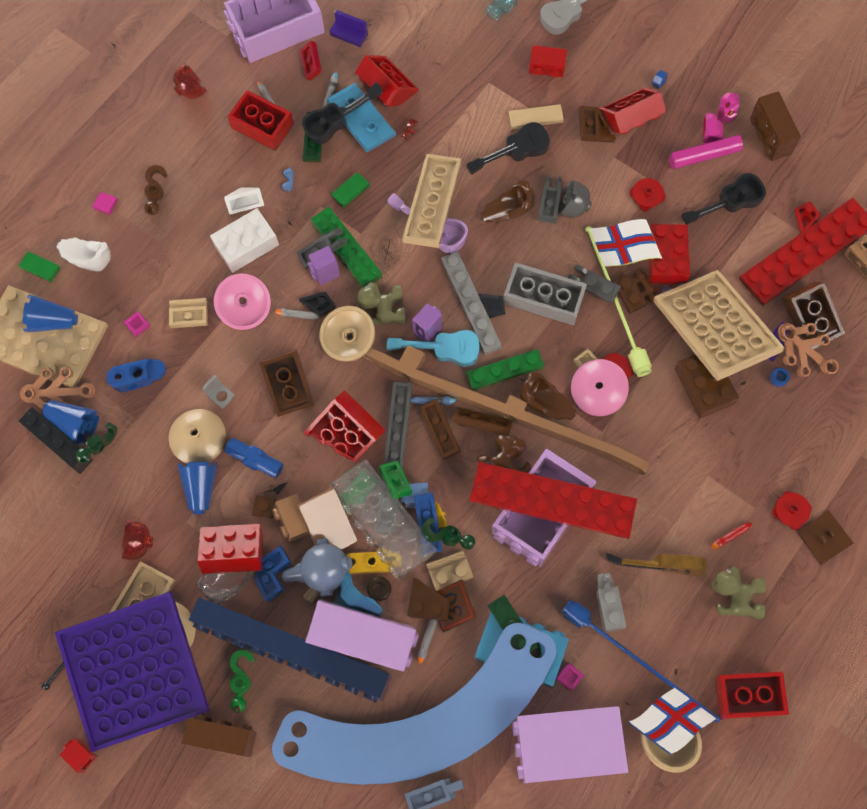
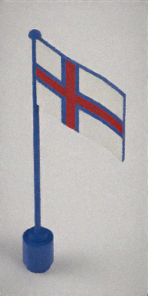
M570 599L561 611L564 614V618L578 628L589 625L673 688L659 697L641 716L629 721L628 723L671 755L683 748L700 729L712 721H720V715L716 716L590 622L592 617L589 616L591 612L576 600L572 601Z

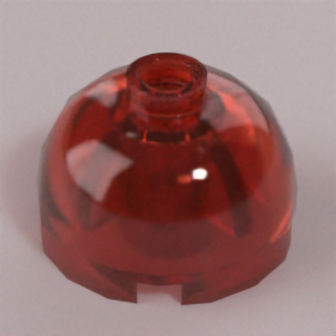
M186 63L176 70L173 76V81L176 85L174 90L180 97L184 95L188 99H197L207 92L206 87L200 85L201 80Z
M126 520L127 525H125L122 542L124 551L121 552V559L137 560L146 554L148 548H152L153 536H150L148 527L142 522Z

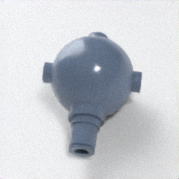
M318 539L317 545L311 547L305 553L301 563L282 571V578L285 583L294 581L305 582L311 589L321 592V597L333 596V591L341 586V581L345 574L352 568V560L350 557H346L339 547L329 544V539Z

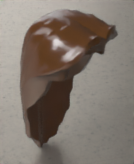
M518 181L512 188L501 194L499 198L485 205L484 210L480 213L481 220L499 223L527 213L535 205L534 190L529 186L528 181Z
M537 372L530 373L521 388V399L531 408L556 420H572L576 416L575 413L577 411L573 408L571 400L558 392L556 387L550 384L542 374Z

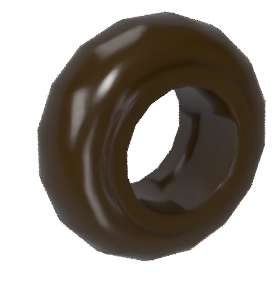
M384 577L372 578L367 585V593L375 601L386 600L391 594L392 586ZM378 583L385 586V591L382 594H375L373 592L374 586Z

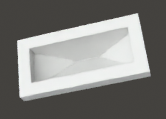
M241 187L224 197L229 215L264 206L259 188Z

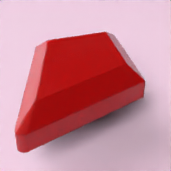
M811 201L794 210L800 234L810 228L821 216Z

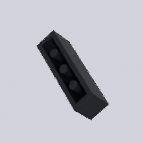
M33 407L19 420L24 427L79 474L93 461L90 458L86 463L78 462L75 456L76 451L80 448Z

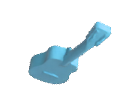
M462 330L453 334L439 333L436 336L435 342L402 340V338L387 339V351L400 350L401 348H407L408 345L417 349H432L435 351V357L438 361H449L462 367L475 364L479 355V339L474 332L469 330Z

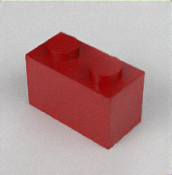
M533 45L529 73L563 77L567 49Z

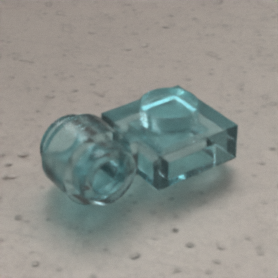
M493 0V4H489L485 12L491 19L498 20L502 12L507 14L517 4V0Z

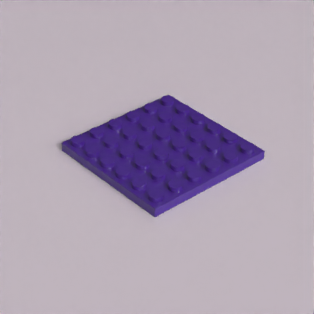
M172 591L55 632L91 753L210 711Z

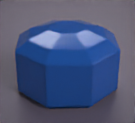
M659 70L653 79L652 86L658 89L661 88L667 80L668 73Z
M783 367L775 368L769 376L771 383L776 387L785 386L790 379L789 371Z

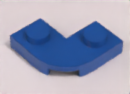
M282 546L277 547L263 557L262 571H257L256 577H254L260 592L267 602H270L285 591L276 574L288 567L292 562Z

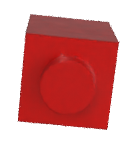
M81 739L69 740L63 746V751L60 753V756L77 773H83L98 757L94 752L91 753L90 748Z

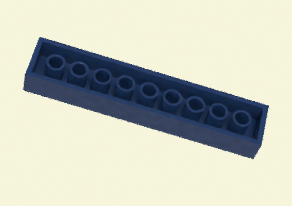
M201 597L198 598L189 618V621L194 623L192 627L208 634L209 631H212L211 635L218 639L227 641L229 638L231 643L245 649L248 646L250 651L262 657L264 654H268V658L279 664L285 661L287 666L299 672L305 669L307 670L306 674L320 680L322 676L326 678L325 681L335 687H339L340 684L344 685L346 691L355 695L361 692L364 694L363 697L375 703H377V700L383 701L392 679L390 674L329 649L306 643V640Z

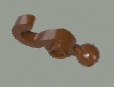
M159 165L149 167L145 173L148 185L145 187L144 193L149 202L145 204L144 208L148 215L158 213L159 206L156 202L161 200L164 195L161 185L152 178L156 173L161 174L164 178L168 176L166 170Z

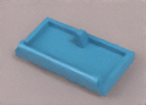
M353 83L327 98V103L334 102L339 107L345 108L365 94L356 83ZM370 100L345 116L347 129L366 152L396 136L394 129L386 122Z

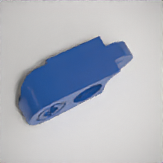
M148 358L111 368L107 373V381L118 392L133 391L151 385L153 381L162 379L167 372V368L162 361L157 359L150 360ZM138 372H143L141 376L135 377Z

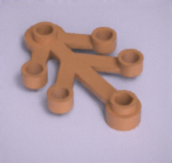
M789 323L782 324L778 329V337L785 345L786 355L783 358V363L786 366H793L797 362L793 351L794 344L798 350L800 366L797 368V374L800 377H807L811 373L807 355L820 365L821 371L824 374H835L838 371L839 365L835 359H825L811 348V346L816 345L827 346L830 343L828 335L823 334L817 338L802 340L797 336L800 334H814L816 332L815 324L807 323L802 327L796 328Z
M63 367L60 369V375L47 389H40L47 379H51L54 376L52 369L44 368L41 370V376L33 385L27 384L22 387L20 396L24 402L35 403L42 409L45 402L40 397H48L50 400L66 403L59 396L81 395L83 398H92L96 394V388L91 383H84L80 387L59 388L67 378L73 375L71 368ZM65 369L69 371L68 376L64 375ZM46 370L50 372L49 377L45 376ZM85 387L89 389L88 394H85L83 391ZM28 390H30V391L32 392V396H31V397H28V396H27V391H28Z

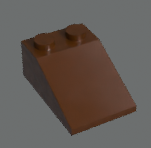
M812 282L782 297L787 313L796 327H802L807 323L816 325V332L814 334H801L804 340L826 334L830 337L831 341L845 334L824 282ZM819 345L811 346L813 349L819 347Z
M297 349L263 359L259 362L277 417L314 405Z

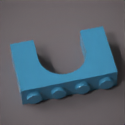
M492 612L488 618L474 658L484 663L492 653L503 631ZM520 617L524 624L548 634L556 645L555 659L542 685L552 688L569 639L565 638L566 634L556 630L553 633L549 632L545 626L537 623L534 626L526 623V619ZM536 642L540 650V657L545 654V647L543 644Z

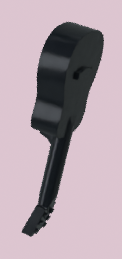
M375 82L366 91L367 94L345 108L339 107L333 102L327 104L322 109L307 113L302 120V126L308 138L318 145L327 143L339 129L346 126V115L383 93L380 85Z
M536 122L528 123L518 133L507 137L505 148L467 163V169L473 175L483 168L485 164L505 155H510L517 162L527 157L541 156L549 149V135L541 124Z
M752 173L742 174L734 183L723 187L719 195L721 201L696 212L682 213L681 217L685 224H690L697 221L698 218L723 207L732 213L742 208L757 207L766 196L765 186L756 175Z

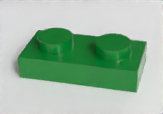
M398 461L379 465V471L393 500L412 495V489Z

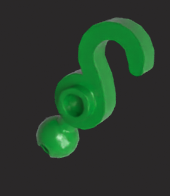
M246 650L236 651L230 659V667L236 673L230 679V688L235 692L230 708L235 713H241L245 710L246 700L243 698V694L248 692L251 687L249 676L237 665V661L241 657H246L252 663L255 661L254 656ZM239 706L240 711L237 712L236 708Z

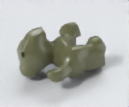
M369 282L366 287L359 290L357 306L362 310L376 309V316L372 319L374 325L406 323L404 308L397 309L396 313L393 312V305L403 302L401 285L392 287L390 294L383 295L380 294L379 287L374 282Z
M730 566L727 570L718 573L711 582L712 590L721 595H731L732 601L729 607L717 604V612L721 615L748 616L755 620L763 619L765 616V605L757 604L751 607L750 601L752 595L765 593L766 579L756 578L752 580L751 585L743 584L740 579V571L734 566Z

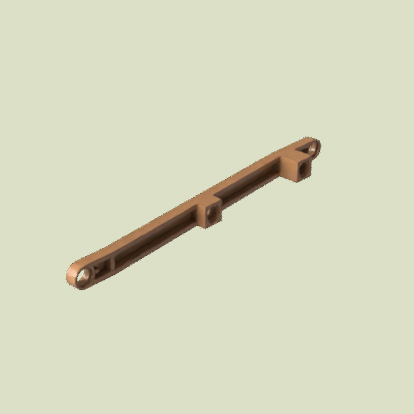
M409 345L400 360L392 358L372 347L363 356L368 362L415 385L455 398L459 402L495 416L512 420L513 423L609 459L638 474L645 475L650 467L647 461L615 445L526 412L527 403L512 395L509 396L506 403L420 371L425 361V353Z

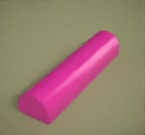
M740 135L672 152L668 161L674 170L741 152L743 150L742 138Z

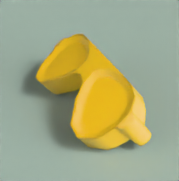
M435 502L439 528H445L447 526L446 513L442 512L440 505Z

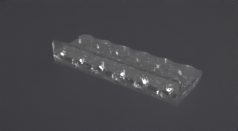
M366 459L331 482V488L335 489L347 516L350 515L354 519V526L358 531H363L366 535L365 540L371 547L374 546L376 548L379 559L382 562L386 561L389 565L388 569L394 578L398 577L402 581L406 574L437 553V549L423 537L420 527L398 499H392L386 484Z

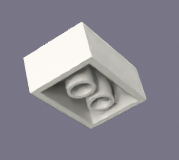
M258 208L210 235L215 248L232 273L279 246L275 233Z

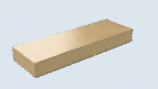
M561 104L508 111L511 130L520 129L531 122H536L543 126L563 123L564 121Z

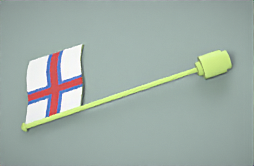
M631 220L609 227L592 228L587 226L585 228V231L590 236L605 278L609 281L611 280L606 267L627 265L646 259H662L647 220ZM616 296L614 301L633 348L628 355V359L637 377L646 376L652 372L651 362L646 350L636 347Z

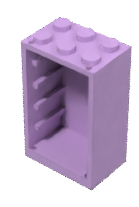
M229 0L224 2L226 10L223 12L227 19L226 22L229 30L233 32L234 40L237 45L239 44L243 58L247 57L249 63L325 33L322 13L316 0Z
M547 448L529 472V474L594 488L597 482ZM503 510L493 524L491 534L494 535L493 538L500 544L506 543L509 545V549L516 555L522 554L527 558L526 561L531 565L541 567L569 525Z
M320 599L317 602L305 642L404 672L405 667H410L412 660L410 649L411 646H416L418 634L412 626Z
M619 706L517 716L516 721L512 723L513 736L517 735L518 743L515 744V755L520 757L521 765L517 766L518 779H522L523 783L628 773Z

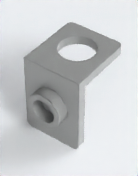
M216 375L209 379L202 388L206 396L221 409H224L235 397L234 393L221 384ZM226 392L227 399L225 401H218L217 394Z

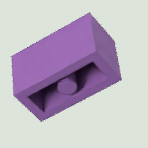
M329 246L308 255L310 259L308 266L314 281L318 280L320 286L340 277L337 260Z
M427 303L412 319L413 332L422 341L431 342L442 330L441 311Z

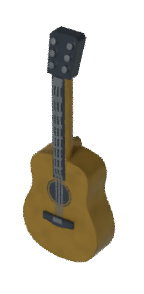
M606 553V560L618 566L654 569L691 576H703L706 574L707 559L699 556L659 554L655 555L652 561L622 559Z

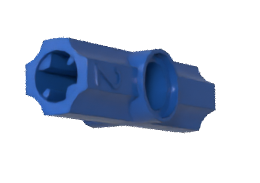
M235 438L228 441L224 451L231 457L240 460L248 468L255 471L259 470L274 479L280 475L284 465L280 461L266 455L263 450L252 445L250 447Z

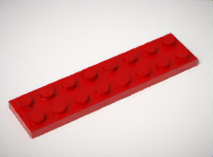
M851 198L740 275V281L760 304L764 306L867 233V212L854 198Z
M478 462L469 502L629 539L637 498Z

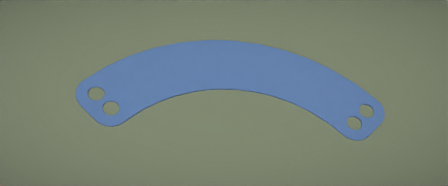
M523 623L510 624L502 631L492 653L474 677L457 693L438 706L403 720L383 724L343 723L325 719L302 710L293 711L283 719L272 745L273 757L279 765L306 776L338 783L361 785L385 784L416 779L443 770L466 759L490 743L516 719L543 683L555 659L556 645L548 634ZM516 634H521L526 639V645L520 650L514 649L510 643L511 638ZM539 642L544 645L545 654L542 657L535 658L530 654V647L533 643ZM303 722L306 725L307 732L303 737L293 735L292 726L294 723ZM289 741H293L298 745V753L293 757L285 755L283 751L284 744Z

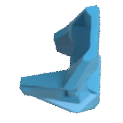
M347 572L341 581V586L338 588V593L333 603L381 617L383 609L374 599L362 595L353 585L351 574Z

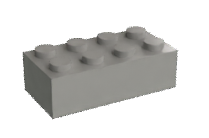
M515 263L503 301L504 305L574 326L587 284Z

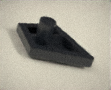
M326 292L299 298L300 303L320 317L336 308Z
M478 294L489 318L506 314L503 296Z

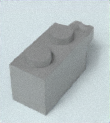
M610 573L600 574L597 576L598 590L595 595L602 629L605 633L624 630L627 626L618 586L615 587Z

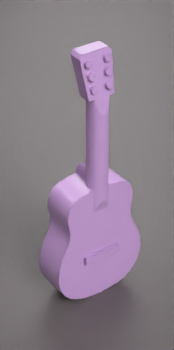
M395 193L389 197L388 204L409 215L411 208L405 205L403 200ZM447 217L439 249L449 254L459 251L467 240L468 228L466 224L460 220Z

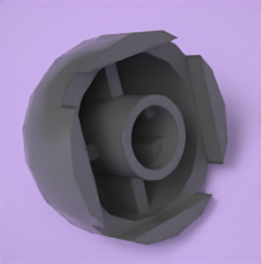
M572 180L563 192L565 197L563 201L560 200L558 213L565 217L577 218L585 211H589L592 202L590 201L588 188L580 182Z

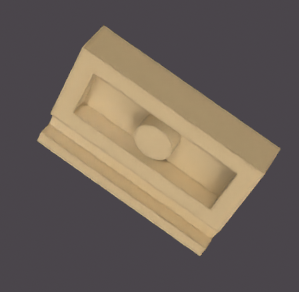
M207 299L170 300V328L208 326Z
M464 550L426 564L436 591L461 579L464 582L474 579Z

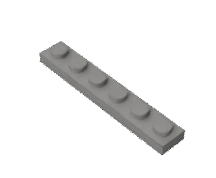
M457 251L442 257L441 262L468 321L479 339V345L484 355L502 349L499 338L459 252Z

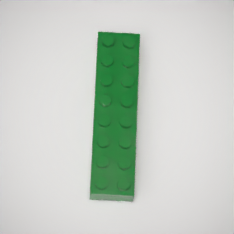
M330 207L310 218L312 225L321 236L341 228L342 234L331 240L334 243L339 239L346 238L347 243L343 247L336 249L334 253L362 288L366 287L369 282L375 283L382 278V272Z

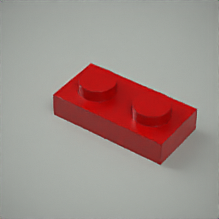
M310 40L300 49L305 77L307 80L312 81L322 72L316 42Z

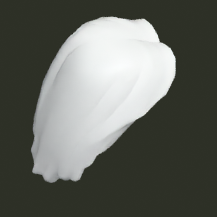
M74 237L67 240L61 239V242L56 246L62 258L86 270L100 272L108 265L111 259L110 250L106 242L86 241Z

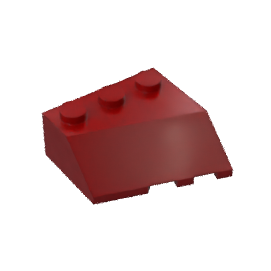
M344 390L334 398L303 434L308 437L310 435L315 437L319 443L331 446L335 452L355 463L386 430Z

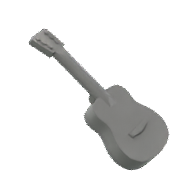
M559 0L545 4L540 11L542 26L553 35L564 33L571 23L580 19L582 13L580 5L588 0Z

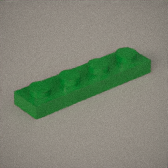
M538 349L467 371L466 375L472 391L543 369L544 364Z

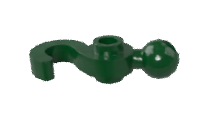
M109 422L105 426L108 428V431L104 437L97 434L90 436L85 443L86 448H80L76 451V460L80 463H86L90 460L91 454H100L105 446H108L114 440L118 427Z
M434 518L427 519L421 526L423 537L431 543L441 540L448 547H453L460 543L461 547L466 550H470L475 546V538L472 535L466 534L461 536L459 530L454 526L449 525L438 534L433 533L430 526L435 522Z

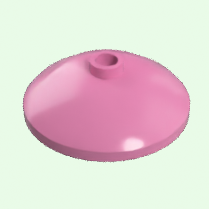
M240 273L227 277L219 284L214 295V307L218 317L222 322L234 329L247 330L258 326L264 321L270 310L271 299L267 287L260 279L250 274ZM241 297L246 298V303H240L239 299Z
M596 359L583 364L575 372L571 382V393L574 402L583 412L592 416H607L615 413L623 406L629 392V383L624 371L617 364L604 359ZM602 383L603 388L597 389L596 384Z

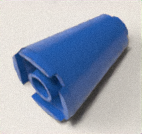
M29 294L27 298H30L29 303L25 302L23 324L27 325V328H23L24 332L73 329L74 325L77 326L78 314H75V310Z
M55 400L46 402L42 408L43 417L77 445L85 444L87 436H92L98 426L99 416L96 415L98 411Z
M189 462L186 464V467H182V463H179L178 471L189 511H193V514H205V510H209L217 462H214L213 466H210V462Z

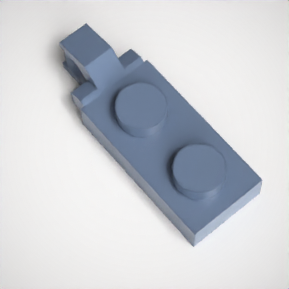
M450 778L443 779L404 795L409 809H429L455 798V791L463 789L464 784L462 780L451 783Z

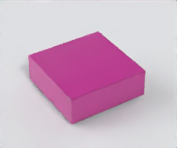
M100 192L92 207L94 210L110 215L118 200L114 196Z
M139 311L123 322L135 337L150 327V324Z
M568 662L557 675L556 680L572 692L584 675Z

